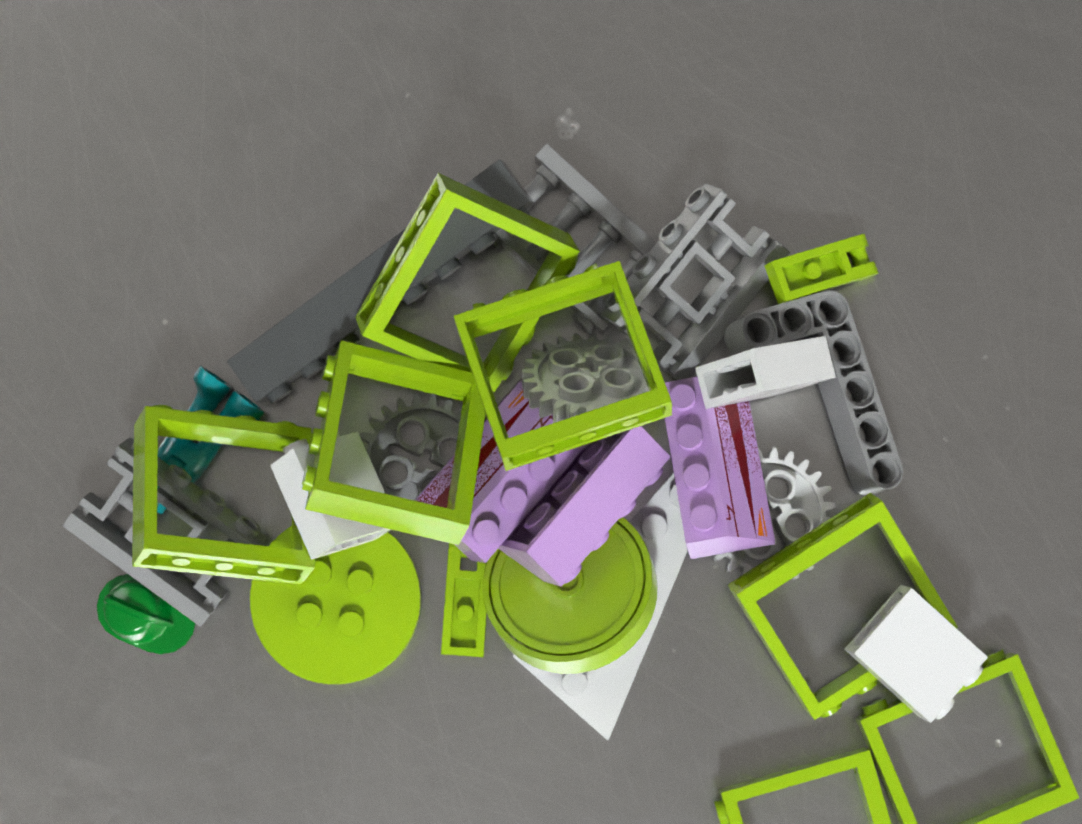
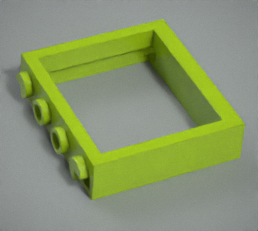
M437 173L355 318L361 335L418 360L471 372L465 355L388 323L455 208L460 209L550 251L527 291L542 287L547 280L553 277L569 275L577 264L580 251L569 233ZM540 317L504 328L483 362L487 376L491 377L490 385L493 392L496 391L501 381L506 380L511 374L514 367V359L522 346H526L531 341L535 333V325Z
M620 261L598 267L597 263L589 266L584 273L569 278L565 275L556 276L547 280L542 287L530 291L525 289L514 290L504 295L502 300L487 305L485 303L472 304V310L454 315L457 331L505 471L672 416L670 395ZM613 292L649 391L509 438L474 338Z
M341 340L335 356L327 355L325 368L322 373V380L329 381L327 392H320L315 410V416L321 417L322 421L320 429H313L308 453L315 455L313 467L306 466L302 480V490L308 491L305 510L459 545L470 525L486 414L472 372ZM348 374L463 401L447 508L329 481Z
M168 405L145 406L134 424L132 566L301 585L315 568V559L311 560L293 517L292 549L157 534L158 436L283 452L284 447L298 440L306 439L309 444L312 428L297 426L289 421L277 423L257 421L251 416H220L207 410L190 412L175 410Z
M872 493L867 494L727 585L799 702L814 720L836 713L842 707V702L855 694H864L877 685L878 679L859 663L812 693L756 601L872 526L879 525L921 597L955 628H958L883 501Z
M1003 649L992 654H986L988 658L981 665L983 667L981 675L970 686L965 687L963 685L957 694L1009 673L1055 782L957 824H1019L1079 799V795L1019 655L1014 653L1005 655ZM885 698L879 699L863 707L864 714L856 717L855 720L867 749L871 752L875 768L899 824H918L877 727L908 715L913 711L900 699L889 704Z
M865 747L720 788L718 791L721 800L714 801L720 824H743L738 801L853 768L869 824H891V820L871 752Z

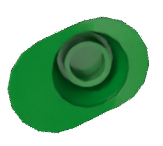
M129 574L115 577L104 586L99 594L97 602L98 620L106 632L123 642L147 652L166 654L175 652L186 645L193 635L195 623Z

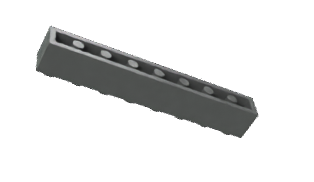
M501 159L465 184L528 215L530 213L527 209L535 204L507 164ZM455 208L401 302L405 301L407 305L413 303L428 291L425 284L433 278L439 276L443 280L453 274L462 266L459 259L471 250L476 255L487 249L496 241L493 234L501 228ZM405 229L227 360V363L255 402H266L269 400L271 404L280 401L293 390L290 384L303 375L305 379H309L325 367L323 359L337 351L341 340L354 344L360 341L357 336L360 333V329L355 316Z

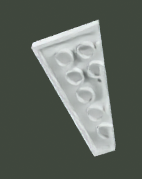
M674 472L630 521V524L640 534L648 549L655 567L658 585L657 601L652 619L636 644L610 664L596 670L576 674H560L540 670L513 655L520 664L608 741L688 551Z

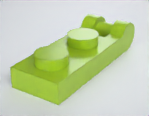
M865 234L780 258L764 265L777 303H785L877 275L879 272L875 261L870 262L865 249L869 246ZM847 254H850L854 267H851Z
M449 543L441 654L484 657L487 611L484 605L482 586L486 563L477 562V571L460 570L461 558L468 557L454 544Z

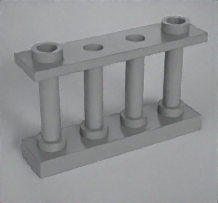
M546 143L535 155V163L539 166L536 170L538 175L525 188L527 194L535 203L550 186L555 188L558 184L570 194L567 198L569 203L550 223V225L560 230L566 231L581 214L586 216L588 212L601 222L598 226L600 231L578 254V261L574 270L565 276L569 278L584 273L612 242L617 244L621 240L632 250L629 254L631 260L622 268L626 279H628L632 274V268L636 261L644 254L649 253L656 245V242ZM503 229L493 234L496 239L492 244L494 248L498 249L503 245L535 275L542 266L539 259L548 250L533 243L525 249ZM611 293L595 298L588 306L584 302L570 306L576 312L572 318L589 334L596 330L603 335L608 330L609 325L600 318V314L606 307V300Z

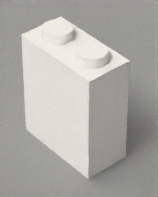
M826 336L753 348L695 368L705 409L777 396L836 378Z
M338 431L329 481L385 494L358 431L340 436ZM306 439L298 440L284 447L283 452L285 455L270 465L311 560L374 541L391 530L305 510L308 491L302 490V480L306 466L313 467L315 455L308 453L309 444Z
M900 585L844 649L918 717L930 723L935 718L941 719L951 710L955 703L953 697L963 685L968 687L978 679L983 671L981 665L988 658L914 589L904 585Z

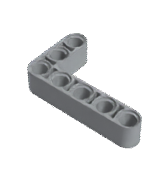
M834 290L823 291L753 311L730 323L726 328L724 337L728 349L734 355L753 348L826 336L836 378L819 382L818 386L850 482L859 494L865 496L869 493L873 495L899 485L903 477L902 463L849 304L841 293ZM819 306L824 309L826 320L821 316ZM783 316L790 322L791 331L785 327ZM747 327L753 331L755 342L747 335ZM833 346L839 352L840 360L833 354ZM846 386L851 390L853 400L848 397ZM860 426L866 433V441L860 435ZM873 467L879 472V481L876 480L873 474Z

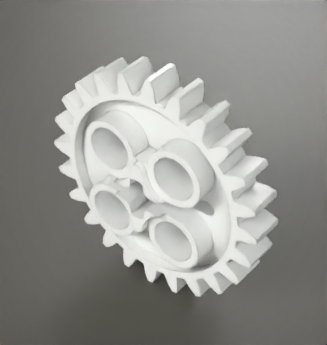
M574 333L573 341H567L559 336L557 337L556 346L544 342L543 351L533 350L532 359H525V369H522L523 397L529 399L530 409L539 408V416L541 418L553 414V423L649 391L634 348H628V339L615 343L610 334L603 340H598L595 333H591L588 339H582L578 333Z
M776 447L770 450L767 458H763L758 448L769 511L775 510L777 513V517L772 520V524L778 536L784 542L785 547L799 539L787 533L785 522L788 517L797 516L801 518L805 523V534L830 519V517H826V512L835 508L836 503L824 502L822 496L827 494L831 487L823 486L818 488L816 482L822 475L821 471L815 472L810 476L805 472L809 460L806 459L796 466L793 464L794 452L792 451L783 460L778 459ZM780 478L785 481L788 487L786 498L775 499L769 494L767 489L769 479ZM775 540V544L768 545L764 555H754L748 549L717 554L713 560L718 561L727 557L730 561L726 572L730 573L737 567L742 568V576L780 550ZM812 565L806 570L810 571L814 568V566ZM799 574L793 577L792 579L795 580L799 578Z

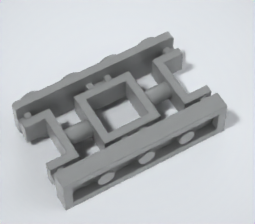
M707 183L689 195L684 210L676 220L669 222L661 230L659 241L649 253L644 254L636 261L632 268V274L627 279L643 324L662 340L653 351L659 368L676 380L690 378L694 374L695 368L702 364L725 335L729 324L737 320L769 280L764 265L787 257L790 253L779 241L771 239L770 235L763 229L753 226L744 238L739 236L723 221L736 203L731 198L726 197L727 193L723 189ZM707 222L718 233V236L705 250L692 239ZM730 246L744 255L731 273L718 262ZM695 257L714 276L690 305L670 286L691 259ZM654 288L666 301L652 317L639 305ZM612 292L608 296L605 303L606 307L600 315L605 320L611 322L620 332L628 335ZM680 311L692 322L677 339L666 327Z
M128 438L116 448L115 454L107 462L108 466L123 476L111 496L104 502L94 493L89 492L82 498L77 509L71 512L62 526L201 627L213 614L228 591L211 580L213 575L202 574L195 584L178 571L133 567V524L125 533L107 520L118 504L133 513V492L129 488L133 484L134 439ZM158 458L157 485L160 488L157 489V507L162 504L192 526L193 529L187 537L199 538L210 523L229 537L226 542L262 545L267 538L260 532L261 528L256 522L243 515L237 516L225 507L226 502L218 494L210 490L203 491L191 482L192 478L185 470L176 465L169 466Z

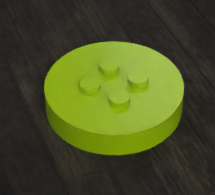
M620 518L608 531L609 537L606 542L597 550L589 553L581 563L582 569L572 581L563 584L562 587L542 581L499 549L490 557L486 563L483 575L482 588L485 609L501 640L519 659L535 668L552 673H583L596 670L617 660L641 638L655 610L658 591L657 575L642 537L625 518Z
M292 526L279 534L269 546L292 549ZM389 531L374 541L315 558V568L301 585L252 579L250 589V610L253 624L261 643L277 663L294 675L322 684L339 685L361 681L377 674L392 664L410 643L418 626L422 608L421 582L415 563L403 544Z

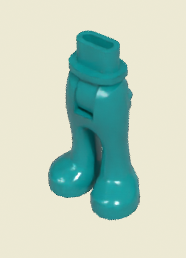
M200 365L193 376L197 394L187 411L207 410L213 412L218 404L225 399L232 386ZM234 390L219 415L227 417L251 416L259 421L265 412L242 393ZM166 437L158 448V458L169 466L176 465L185 470L191 476V482L195 483L205 472L223 444L202 441L194 442V440ZM160 504L157 507V512L163 514L167 508Z

